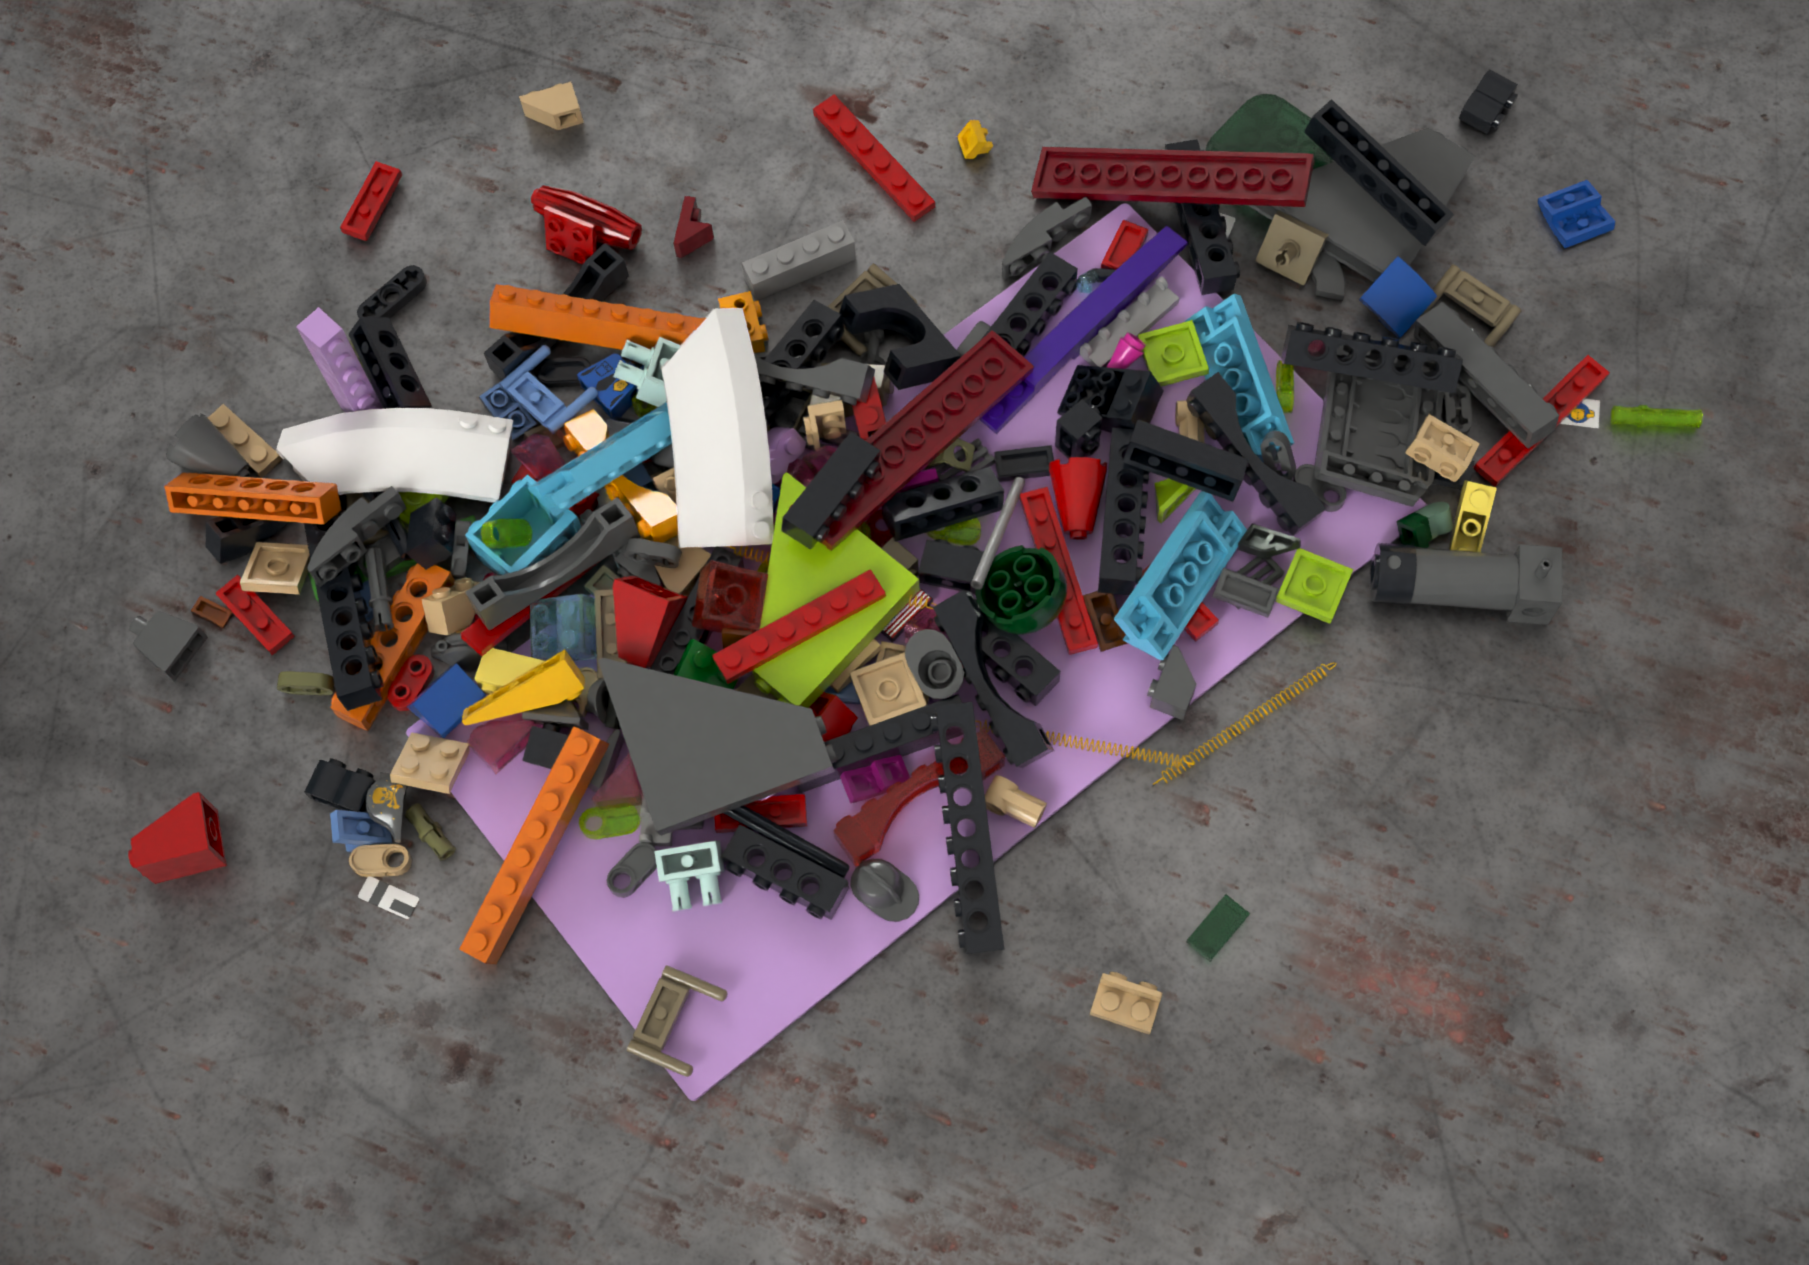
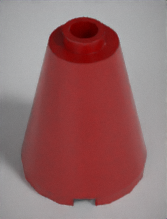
M1072 457L1069 458V462L1066 464H1060V459L1049 463V473L1063 531L1065 534L1070 535V539L1084 540L1087 539L1088 534H1092L1094 531L1107 472V462L1101 464V459Z

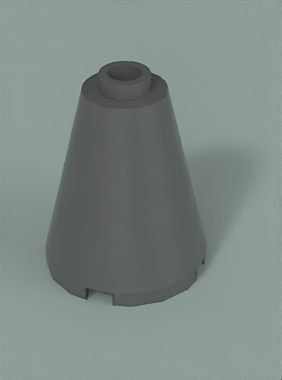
M200 413V417L194 415L188 419L175 434L179 438L176 445L169 444L166 457L169 461L196 473L250 477L251 475L249 463L204 414Z

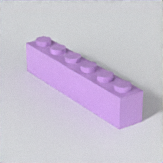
M318 307L298 324L296 328L339 406L346 413L369 409H383L343 329Z

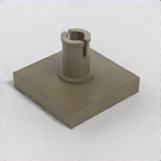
M1278 210L1273 217L1255 262L1305 286L1328 238V234Z

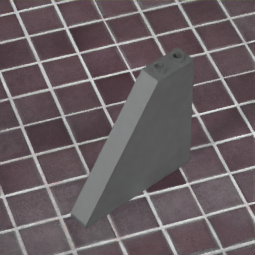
M1430 128L1381 145L1445 206L1476 157L1465 147L1458 146L1445 138L1443 134ZM1336 162L1313 169L1306 207L1249 205V207L1273 220L1275 213L1280 210L1328 234L1322 251L1373 282L1378 279L1397 256L1410 266L1423 245Z
M606 658L598 660L656 832L661 836L835 772L832 763L837 762V758L832 744L826 746L822 734L827 733L823 719L821 715L815 717L810 708Z

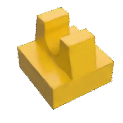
M970 120L957 136L965 159H974L978 154L988 153L993 147L992 142L986 141L985 137L988 134V130L981 127L979 120Z

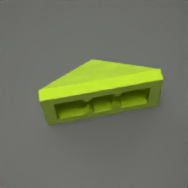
M1171 479L1154 483L1157 521L1162 524L1196 488Z

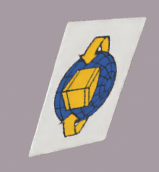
M1585 399L1560 424L1599 428L1600 400Z

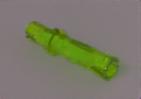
M1639 405L1638 407L1613 406L1610 417L1612 424H1631L1639 428H1645L1646 425L1700 428L1703 414L1701 410L1648 408L1647 405Z

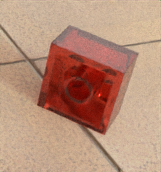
M711 560L700 572L692 626L718 633L722 632V628L751 630L752 633L759 630L768 574Z

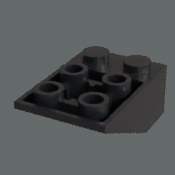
M1077 365L1057 413L1063 416L1083 399L1088 405H1094L1102 415L1101 430L1112 433V428L1134 429L1137 420L1151 423L1164 390L1151 371Z

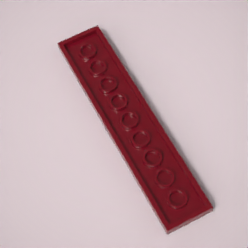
M1042 147L1031 192L1033 198L1081 200L1087 197L1088 200L1306 207L1315 160L1314 155L1308 153Z
M993 330L990 331L866 440L880 450L879 463L881 466L872 479L867 477L859 497L856 500L851 498L847 503V510L841 520L838 522L834 520L829 526L830 532L822 543L830 551L836 548L1033 372L1034 366Z

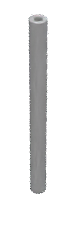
M1016 477L1012 483L972 579L971 586L975 589H981L1020 497L1019 495L1025 485V480L1021 477Z

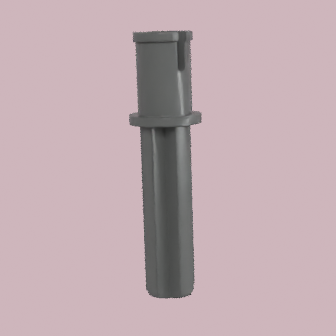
M372 547L365 552L371 594L369 606L373 609L374 629L384 632L386 631L385 624H387L388 630L394 627L390 607L393 600L389 597L383 551L380 548Z

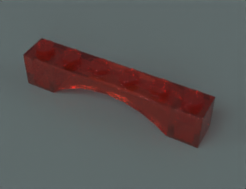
M983 728L977 732L982 779L985 780L1005 766V756ZM957 758L951 761L950 770L955 775H962L967 771V763L963 759ZM934 761L929 766L925 764L919 766L911 773V778L903 783L901 781L894 783L886 790V795L878 800L873 798L867 801L861 807L862 811L853 817L851 815L845 816L837 822V828L833 830L835 840L855 867L881 850L888 829L905 806L916 797L939 787L938 775H944L942 763Z

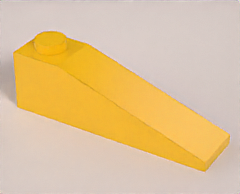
M564 649L464 709L462 722L466 726L559 704L565 699L571 701L583 692L585 677Z

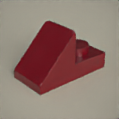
M684 197L673 243L676 257L678 258L685 257L714 238L712 225L700 222L701 209L697 207L696 197Z

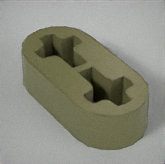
M293 671L279 673L277 690L283 693L320 696L333 694L334 678L329 674Z

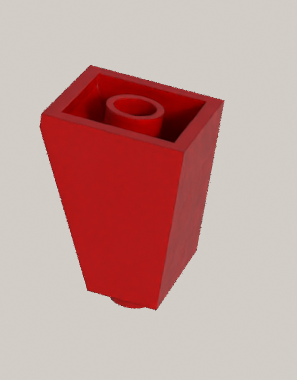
M635 575L614 579L613 596L618 658L627 661V664L651 668L679 616L687 596Z
M200 792L193 793L132 837V850L128 851L131 866L154 884L227 866L218 809Z

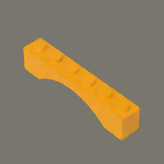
M594 409L564 423L566 433L563 436L564 443L570 452L574 451L577 456L610 437L608 425ZM623 475L604 486L610 500L612 501L618 497L631 513L638 532L643 539L647 537L649 541L663 543L678 535L677 505L667 494L638 486Z

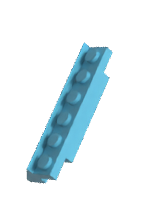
M1233 294L1214 308L1205 306L1185 320V322L1193 320L1209 367V374L1204 375L1205 379L1207 380L1219 372L1235 392L1239 425L1253 452L1264 463L1260 446L1265 435L1271 431L1284 433L1288 437L1290 445L1295 444L1241 296ZM1271 442L1270 445H1274L1278 453L1280 446H1276L1274 442Z
M667 402L528 487L529 490L555 517L672 444Z
M1204 491L1198 494L1114 618L1126 634L1123 641L1159 660H1164L1219 577L1221 570L1226 566L1238 548L1239 541L1247 531L1233 511H1224L1212 494Z

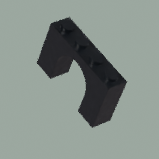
M900 284L844 296L839 313L842 315L843 324L852 335L877 329H887L905 335L914 343V345L890 350L883 372L898 390L933 382L960 359L961 355Z

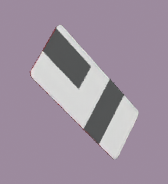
M367 877L358 894V898L405 919L411 917L419 901L418 897L373 877Z

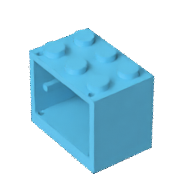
M528 474L522 480L516 481L511 486L509 493L503 499L494 502L489 512L481 520L475 521L465 534L476 558L497 575L516 572L545 559L568 542L581 528L578 517L569 509L554 517L528 488L536 483Z

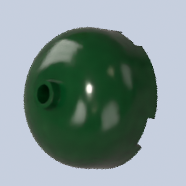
M1023 545L1009 548L994 557L982 588L975 590L976 601L988 620L999 629L1017 635L1031 634L1047 627L1060 614L1067 597V581L1062 568L1049 551L1042 547L1036 549L1025 548Z

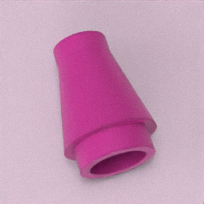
M1127 332L1124 337H1120L1111 360L1106 367L1127 369L1144 354L1142 350L1146 344L1135 335Z

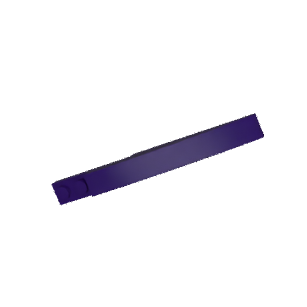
M1166 226L1090 293L1024 357L1034 366L1033 372L979 420L994 433L998 434L1071 358L1075 360L1080 355V346L1091 341L1102 327H1107L1118 316V313L1125 309L1188 245V242L1170 227Z

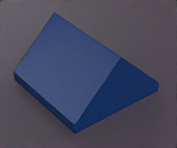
M456 663L442 673L407 707L442 738H445L462 722L463 710L486 697V694Z

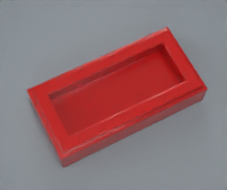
M1123 220L1101 263V268L1115 269L1116 271L1143 246L1149 229Z

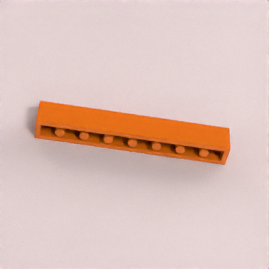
M496 284L490 299V328L623 350L627 339L649 349L655 347L659 337L681 345L706 319L678 313L655 311L649 308L643 309L624 304L601 302L594 299L571 297L565 294L559 295L539 290L517 288L510 285Z
M573 726L459 950L485 964L498 963L609 743Z

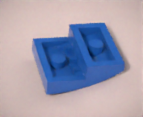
M1588 180L1538 198V205L1544 218L1564 248L1612 231L1615 228V220L1601 205L1602 196Z
M1397 256L1361 296L1359 301L1380 318L1378 321L1400 339L1436 299L1437 295L1405 261Z

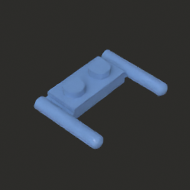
M542 345L504 378L499 385L545 428L547 427L552 434H555L564 426L565 422L571 420L597 397L598 391L595 387H589L566 407L560 399L529 373L551 353L547 345Z

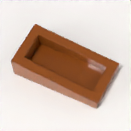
M202 596L198 598L191 609L193 615L222 628H225L233 615L229 609Z

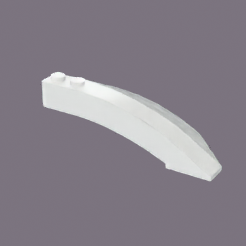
M715 308L705 317L706 319L681 344L680 349L673 357L667 360L660 368L662 370L673 448L678 547L772 544L774 524L770 453L757 364L743 308Z
M386 408L354 411L332 415L283 429L276 453L282 459L286 458L293 465L294 472L303 481L337 484L338 495L384 492L392 486L397 492L441 494L494 503L500 499L512 444L514 420L470 412L431 408Z

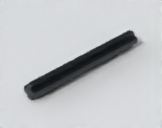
M744 805L724 812L727 816L842 878L849 871L850 866L846 862Z

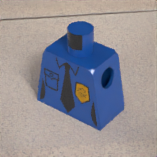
M617 353L604 358L577 374L580 386L584 391L589 387L597 389L598 396L593 401L609 418L622 417L637 400L636 396L638 393L636 385L613 377L619 360L626 363ZM633 360L627 363L644 370L643 364Z

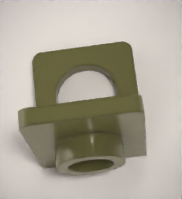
M958 438L924 469L927 470L945 462L962 471H970L975 447ZM956 446L961 447L965 451L966 457L963 462L958 461L954 456V448Z

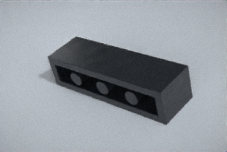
M1137 420L1122 462L1233 502L1243 481L1249 459Z
M850 432L783 516L781 531L810 550L817 542L822 543L830 532L829 526L833 521L836 520L838 522L844 516L847 510L846 505L850 499L856 500L859 497L867 477L872 479L877 474L881 466L879 463L880 450Z

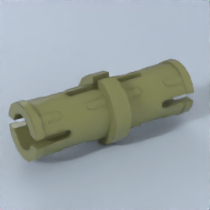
M420 803L411 806L405 812L404 816L419 833L418 837L432 848L440 861H444L454 854L455 846L445 837L441 831V825L429 817Z

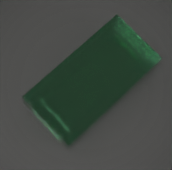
M1225 894L1186 942L1211 962L1249 917L1250 913Z

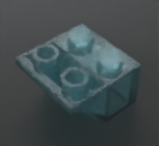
M585 594L539 599L530 605L531 657L548 660L565 649L573 661L597 658L595 598Z

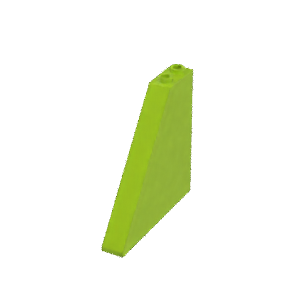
M786 472L782 477L759 629L870 569L886 593L885 598L753 670L754 684L765 695L771 693L778 699L777 701L809 708L905 607L910 600V596L912 599L920 591L919 579L858 529L852 532L832 551L819 542L810 550L782 532L783 516L806 488Z

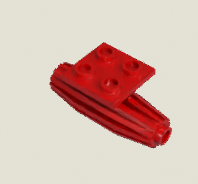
M542 185L539 189H535L531 196L534 211L544 217L546 250L576 261L579 264H584L596 252L597 242L633 250L641 237L642 225L616 208L580 193Z

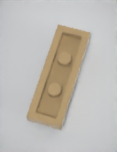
M224 404L208 417L259 477L263 478L283 460L269 444Z

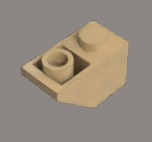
M571 82L557 84L551 88L532 91L526 95L519 96L525 116L551 128L561 130L584 123Z
M461 578L454 582L455 585L435 589L432 591V595L423 598L422 604L429 633L451 635L458 630L470 626L476 612L465 592L480 582L472 581V578Z

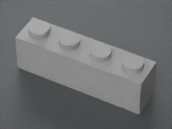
M842 220L742 262L744 279L755 301L763 299L855 260V241Z

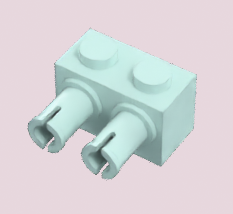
M659 337L655 347L649 349L627 339L621 357H626L643 364L644 370L619 360L613 377L636 385V389H638L637 399L659 407L667 401L662 370L660 368L667 360L673 357L681 345Z
M720 841L654 851L659 882L665 881L666 884H669L672 911L692 908L687 881L690 880V877L694 876L700 881L703 906L712 905V902L713 904L722 903L718 875H720V872H724L725 869L721 856Z

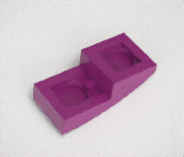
M901 755L875 760L871 766L845 771L840 776L850 804L890 792L912 781Z

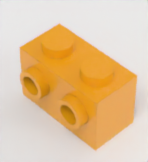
M751 291L718 298L720 308H743L753 352H765L764 341H769L765 324L759 325L758 318L762 317L759 300L753 301Z

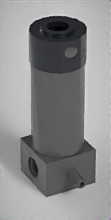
M1378 542L1370 568L1371 599L1373 602L1416 603L1507 611V622L1548 625L1562 604V547L1520 544L1514 555L1423 548L1415 547L1414 545Z

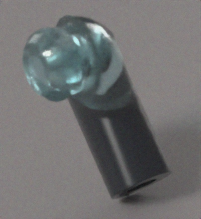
M1092 268L1078 276L1077 281H1079L1077 290L1080 293H1090L1092 291V283H1102L1115 269Z

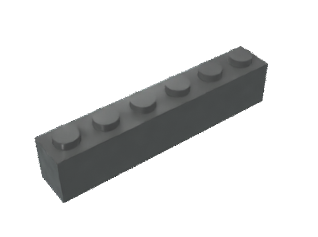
M1442 302L1416 319L1414 336L1421 343L1428 345L1427 349L1436 351L1439 350V347L1455 349L1456 354L1463 359L1458 380L1528 449L1555 431L1559 418L1555 407L1550 403H1546L1538 395L1536 389L1531 384H1527L1518 375L1513 366L1507 365L1499 357L1497 351L1492 346H1488L1479 337L1475 329L1468 327L1460 319L1459 314L1455 310L1450 309Z

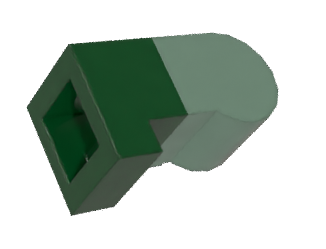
M1446 502L1428 504L1397 521L1401 544L1428 548L1429 541L1438 537V535L1450 532L1454 527L1450 506ZM1407 530H1410L1413 533L1408 535Z

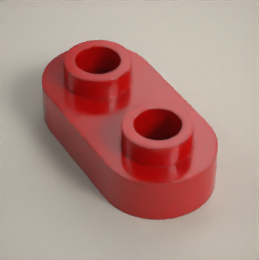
M417 654L409 657L404 662L388 689V699L395 709L408 711L407 705L428 687L435 672L434 666L428 657ZM416 665H422L419 671H413ZM401 690H407L404 696H398Z

